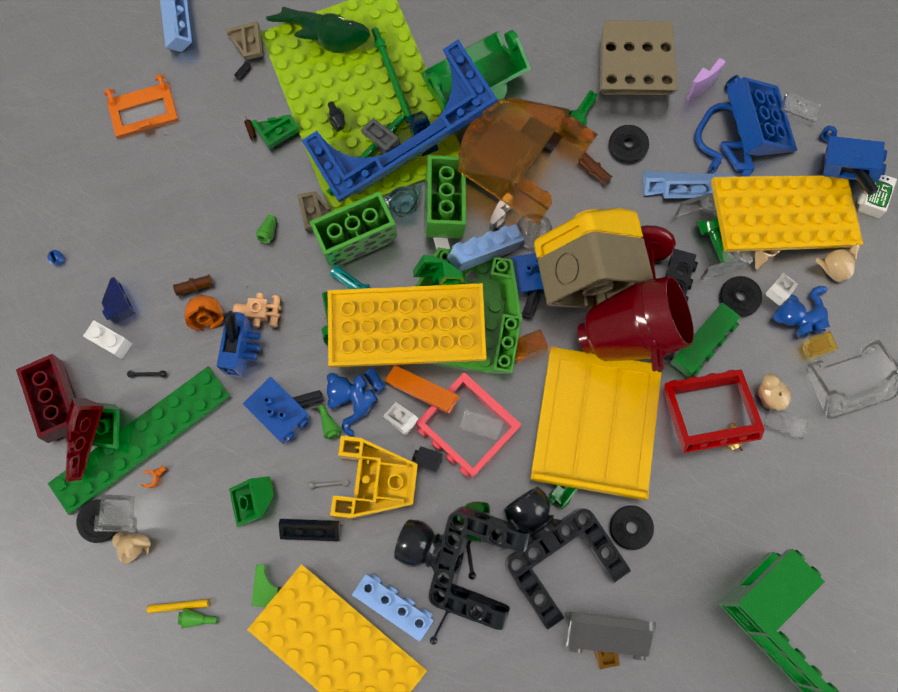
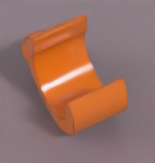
M162 465L154 471H143L144 473L152 474L154 479L151 484L141 485L146 488L156 487L160 480L159 476L166 471V468Z

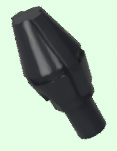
M331 101L328 103L330 124L339 132L345 126L344 113L341 108H337L335 103Z

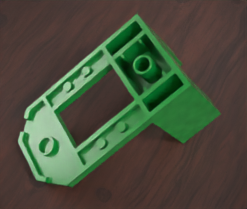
M788 549L782 555L769 552L718 604L802 692H839L832 683H826L821 677L823 674L814 665L810 666L805 661L806 656L798 648L794 649L788 643L790 640L783 632H777L825 582L821 578L822 574L814 566L810 567L804 561L806 559L805 556L798 550Z

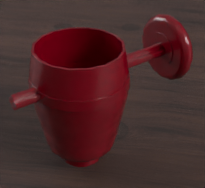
M645 225L641 226L643 234L641 238H644L654 279L635 283L590 308L585 316V323L579 324L577 327V336L580 346L586 354L594 352L603 361L651 359L652 371L662 372V369H665V356L692 345L694 327L687 300L678 282L672 276L656 278L654 263L666 259L675 249L676 241L674 235L666 228Z

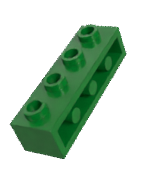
M721 303L694 334L692 345L683 348L671 364L688 378L692 374L697 376L703 368L701 365L705 359L709 361L716 353L713 351L717 345L721 347L728 339L725 335L729 331L733 333L740 325L737 321L741 316L724 303Z

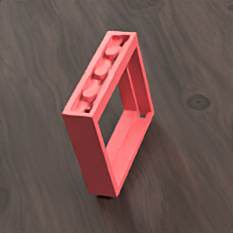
M464 372L447 390L454 393L461 385L468 389L510 428L502 438L472 468L425 424L438 408L431 406L416 422V425L418 427L417 431L424 438L428 436L432 440L431 444L438 451L442 449L446 453L445 457L452 464L456 462L461 467L459 470L467 478L471 476L474 479L517 433L522 424Z

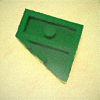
M283 115L278 118L270 117L267 118L268 121H251L269 149L300 132L298 125L291 115Z

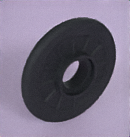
M623 125L616 128L611 134L609 147L613 155L618 159L634 162L644 157L647 153L649 139L641 128L635 125ZM628 139L632 140L634 142V145L632 147H627L624 144V141Z
M735 276L723 284L720 298L722 303L738 315L747 316L759 309L762 303V291L759 285L751 278ZM737 292H744L746 300H739L736 296Z
M97 499L88 502L81 508L77 515L76 526L79 534L85 540L92 543H102L111 539L117 533L121 517L118 508L112 502ZM100 515L103 517L104 522L101 526L96 527L93 521L96 516Z
M629 505L618 509L614 513L610 521V532L614 541L619 546L628 550H637L645 547L651 541L654 533V524L651 516L644 509ZM629 522H634L637 525L635 533L627 531L626 526Z

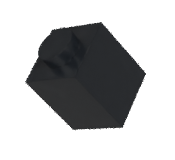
M420 446L419 451L415 450L412 461L418 464L417 468L437 475L443 454Z

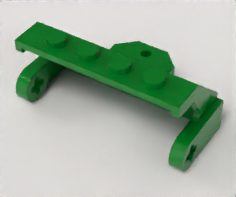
M514 30L504 34L508 48L504 45L498 31L465 48L498 100L497 103L488 109L504 101L508 89L506 86L507 82L531 70L522 44ZM447 58L420 72L427 89L437 101L441 112H443L448 103L452 89V74Z

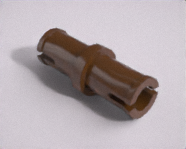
M586 152L582 155L583 158L580 157L578 159V162L590 171L589 174L597 177L604 185L609 182L608 180L612 179L613 176L601 167L602 164L595 162Z
M208 274L207 276L196 279L189 278V281L173 284V289L176 296L213 286L210 274Z

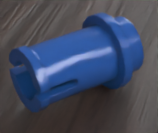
M374 368L367 370L363 374L373 387L372 391L380 393L386 388V382L380 379Z

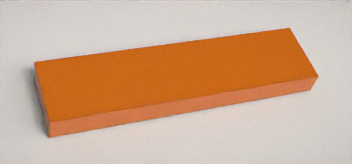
M394 365L385 379L386 384L448 414L459 399L457 394Z

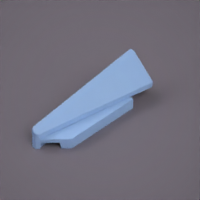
M643 171L644 196L663 193L664 198H714L710 180L713 177L735 176L726 174Z

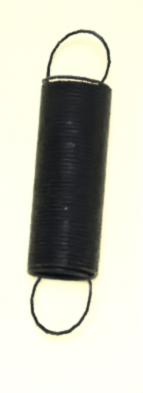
M245 61L234 76L240 79L250 68V63Z

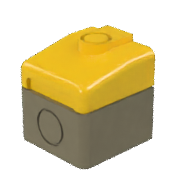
M623 208L585 210L534 241L548 306L590 309L635 283L654 279L644 238H641L643 234L636 211Z

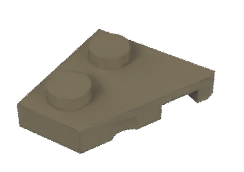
M257 21L225 29V32L246 60L263 56L260 25Z
M316 191L297 195L305 231L313 230L310 221L332 212Z

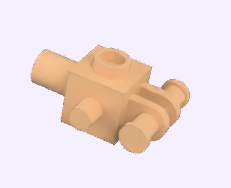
M257 293L256 298H248L247 304L235 303L233 312H240L246 315L249 321H253L252 327L259 328L260 322L268 323L270 318L268 326L277 328V322L281 315L278 311H281L282 308L280 306L282 297L272 296L273 301L270 304L267 299H264L263 293Z

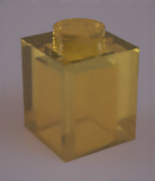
M831 331L811 337L803 343V350L810 360L831 354L839 349Z

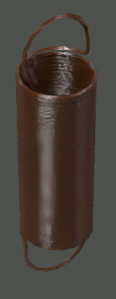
M246 118L244 124L250 139L255 141L257 135L252 122Z

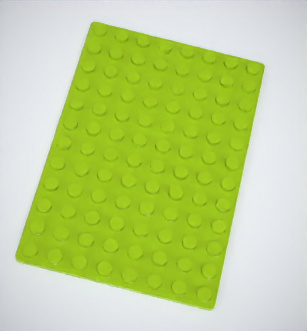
M347 0L314 12L322 15L327 13L339 14L344 20L361 23L369 29L370 37L367 42L349 52L332 53L321 48L314 40L295 37L294 33L301 30L302 27L290 22L261 32V37L294 121L300 129L299 134L302 140L318 131L322 138L337 151L348 156L359 157L373 143L361 132V129L368 122L375 118L386 127L389 122L392 123L400 114H403L381 54L374 44L375 39L371 30L375 27L378 28L381 37L385 40L387 53L414 120L412 123H407L405 119L397 127V131L394 134L399 138L400 143H404L426 129L442 113L437 101L427 89L420 72L427 68L397 0ZM331 101L335 103L337 108H341L344 113L345 126L339 132L330 124L328 103ZM453 133L358 195L354 193L347 199L339 202L334 194L330 196L326 192L330 187L306 149L327 205L332 212L379 191L383 197L425 181L428 155L465 157L457 137ZM376 149L370 157L382 154Z

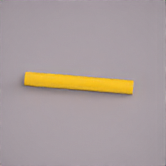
M209 599L147 605V613L209 607Z

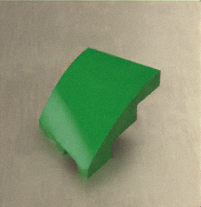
M423 255L413 269V277L432 278L433 285L467 284L463 274L456 267L438 257Z

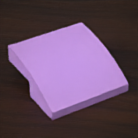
M719 58L710 71L703 67L693 80L686 99L689 101L705 93L717 81L726 61Z

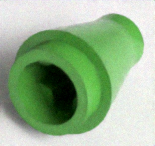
M267 215L266 219L256 230V239L260 242L270 243L273 240L277 222L275 216Z

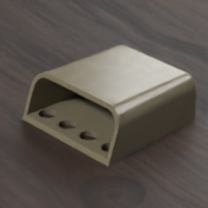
M604 21L600 48V94L671 95L678 90L672 22Z

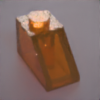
M541 329L518 338L514 364L547 352L548 345Z

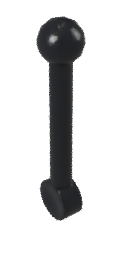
M129 370L127 372L129 378H134L135 376H160L164 378L167 375L164 370L160 372H134Z
M468 540L466 545L470 570L468 577L473 580L476 578V573L473 570L471 541Z
M446 611L434 636L430 638L429 641L432 645L437 643V637L450 612Z

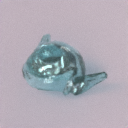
M417 184L411 188L402 186L392 190L388 197H383L388 209L392 210L398 217L410 216L417 209V200L422 185Z

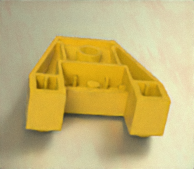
M341 436L338 456L340 459L358 460L354 498L333 495L331 517L352 520L413 505L418 464L362 438Z

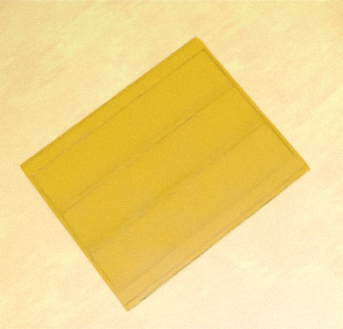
M550 347L530 480L648 500L661 372H653L652 363L635 360L603 361L592 353L586 354L580 351Z

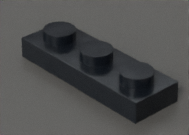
M280 519L278 523L280 539L340 541V521Z

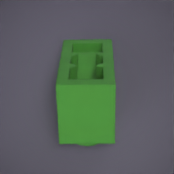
M256 564L251 606L266 607L282 588L276 586L270 579L268 565Z

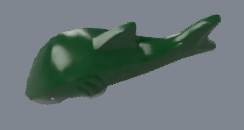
M282 7L280 13L266 16L267 21L290 22L300 25L302 29L294 33L295 37L314 40L321 48L332 53L352 51L366 43L370 37V31L365 25L355 21L344 20L341 15L335 13L322 15Z

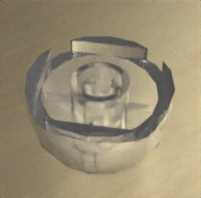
M531 212L525 214L517 223L519 230L525 238L522 246L531 251H535L534 241L552 230L550 220L541 213Z

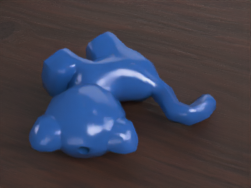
M817 286L812 289L810 296L816 306L810 312H806L805 306L799 302L797 296L790 295L787 301L773 315L774 320L788 326L799 325L800 328L796 331L798 339L807 337L808 333L812 331L814 334L824 333L826 331L825 328L831 326L828 321V311L818 294L826 293L828 288L826 286Z
M329 373L327 375V396L329 398L327 405L329 408L334 409L340 404H345L349 400L352 401L354 414L343 419L341 428L347 436L353 437L354 431L349 425L365 416L378 398L371 389L364 390L367 382L361 374H358L353 380L354 384H351L346 377Z

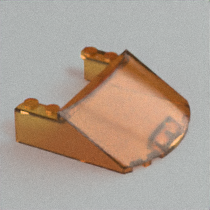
M514 97L504 99L482 112L483 115L472 121L468 126L458 152V172L535 224H538L552 205L551 194L536 186L532 180L524 178V175L554 132L583 152L587 151L598 134L567 114L570 109Z

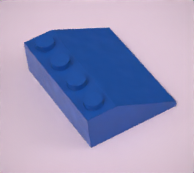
M743 77L727 88L728 99L732 105L733 116L736 119L738 133L740 134L745 154L762 156L797 151L778 86Z

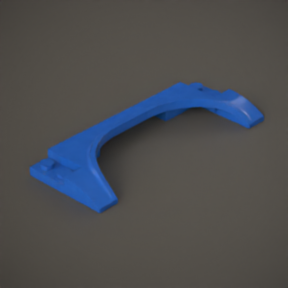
M459 39L443 49L452 74V89L448 103L440 116L423 131L385 154L368 158L352 157L337 151L322 138L318 131L302 140L339 202H342L354 193L358 195L483 115L482 112L498 102Z

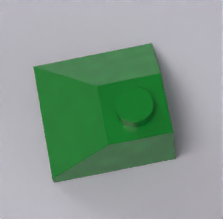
M99 403L104 405L92 446L118 449L119 408L116 404Z
M270 476L250 478L229 489L236 526L241 527L263 516L274 496Z

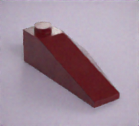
M72 398L66 419V481L68 482L79 481L83 478L104 405L87 398Z

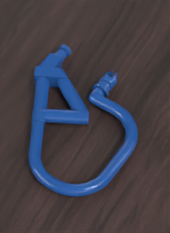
M718 103L710 107L695 132V140L698 147L706 154L714 157L713 162L709 166V173L711 169L713 170L711 174L717 171L722 163L723 155L705 145L702 140V131L715 111L727 109L733 112L730 103ZM721 141V149L738 173H742L740 177H749L755 169L754 163H752V156L745 154L744 151V163H740L731 150L743 149L742 141Z

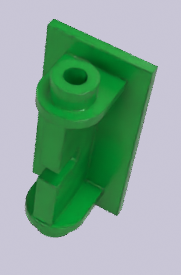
M556 485L549 494L548 500L553 506L562 510L570 503L571 497L579 489L565 486L562 488L560 485Z

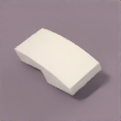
M510 191L504 195L493 211L490 220L491 231L501 228L506 222V212L514 205V195Z

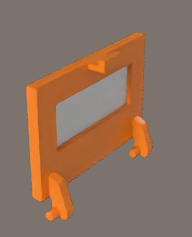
M159 73L157 77H154L156 81L159 80L158 85L117 97L112 95V93H115L114 89H106L104 95H108L109 98L106 101L116 138L179 120L169 83L163 82V78H166L165 74L161 75Z

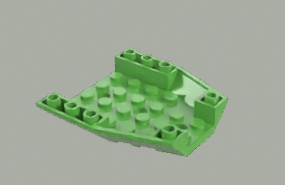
M438 247L433 256L450 263L447 257L452 249ZM494 257L493 261L461 271L467 284L483 283L486 361L430 364L488 374H511L513 372L522 314L513 260ZM469 273H475L477 275V279L475 281H469L467 279V275ZM420 277L416 286H434L432 278Z

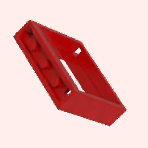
M742 369L728 370L718 374L710 373L701 377L693 376L688 379L671 380L665 383L663 394L683 454L762 439L765 429ZM737 384L752 425L689 436L675 394Z

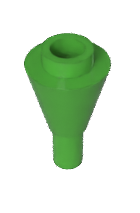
M325 405L318 406V411L321 415L323 437L329 440L337 438L342 429L328 414Z
M186 608L183 609V612H179L178 625H181V629L203 624H216L217 616H205Z

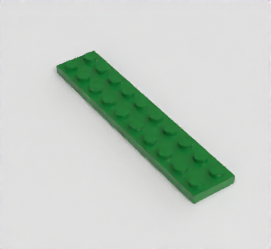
M207 366L119 431L118 449L98 446L89 454L82 480L66 481L65 470L47 484L67 514L72 515L231 398V396L211 368Z

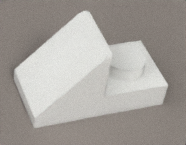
M782 273L768 289L766 296L778 305H781L789 298L798 283L785 273Z
M397 402L383 416L404 435L410 432L418 420L412 412Z

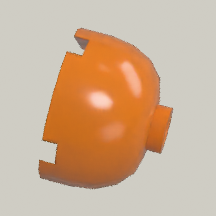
M199 295L192 298L185 306L184 318L186 325L191 329L203 331V327L210 326V329L220 326L223 322L222 306L217 299L211 296Z

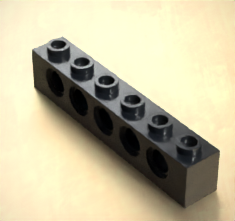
M674 249L669 259L665 277L672 276L678 282L688 303L689 297L686 296V293L692 287L693 279H691L692 272L695 273L698 262L695 261L696 254ZM677 270H683L685 275H679ZM674 353L664 357V365L669 360L672 361Z

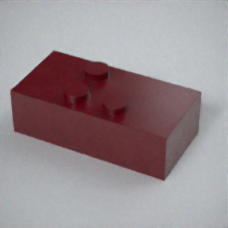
M50 354L16 369L37 437L50 443L66 436V419L69 405L74 395L62 360Z

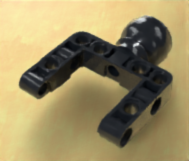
M538 486L521 495L504 508L506 518L510 523L524 527L531 532L526 551H515L509 555L505 566L547 630L563 620L564 616L532 568L580 534L584 536L590 545L589 549L602 568L606 569L614 583L631 572L629 566L590 510L578 508L561 520L554 519V515H549L550 503L548 497ZM581 513L587 515V521L584 524H581L578 520ZM568 524L571 532L564 536L562 527ZM536 547L538 555L535 558H530L528 555L529 550ZM608 547L610 554L608 557L603 558L601 554L602 549ZM515 559L521 560V567L518 570H513L511 567ZM538 594L544 595V601L541 604H535L534 601L535 596Z
M461 506L449 515L443 535L440 533L435 535L432 528L423 521L409 519L398 536L394 558L408 567H417L423 564L427 568L432 567L434 575L428 598L433 606L493 629L503 630L510 610L508 605L456 585L469 535H472L494 546L525 552L531 532L524 527ZM457 515L464 519V523L458 520ZM496 529L501 530L503 536H499L496 533ZM452 535H456L459 541L454 540ZM443 572L448 574L449 579L443 575ZM438 591L442 592L444 597L440 596ZM476 605L481 607L482 611H479L476 608Z

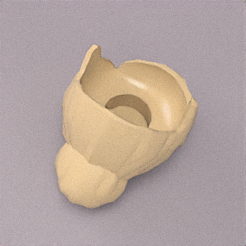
M770 373L764 375L762 383L757 390L758 397L763 404L762 407L777 411L785 410L789 407L792 400L789 387L777 375Z
M119 532L112 539L118 558L123 564L133 561L142 550L149 554L151 543L150 539L145 535Z

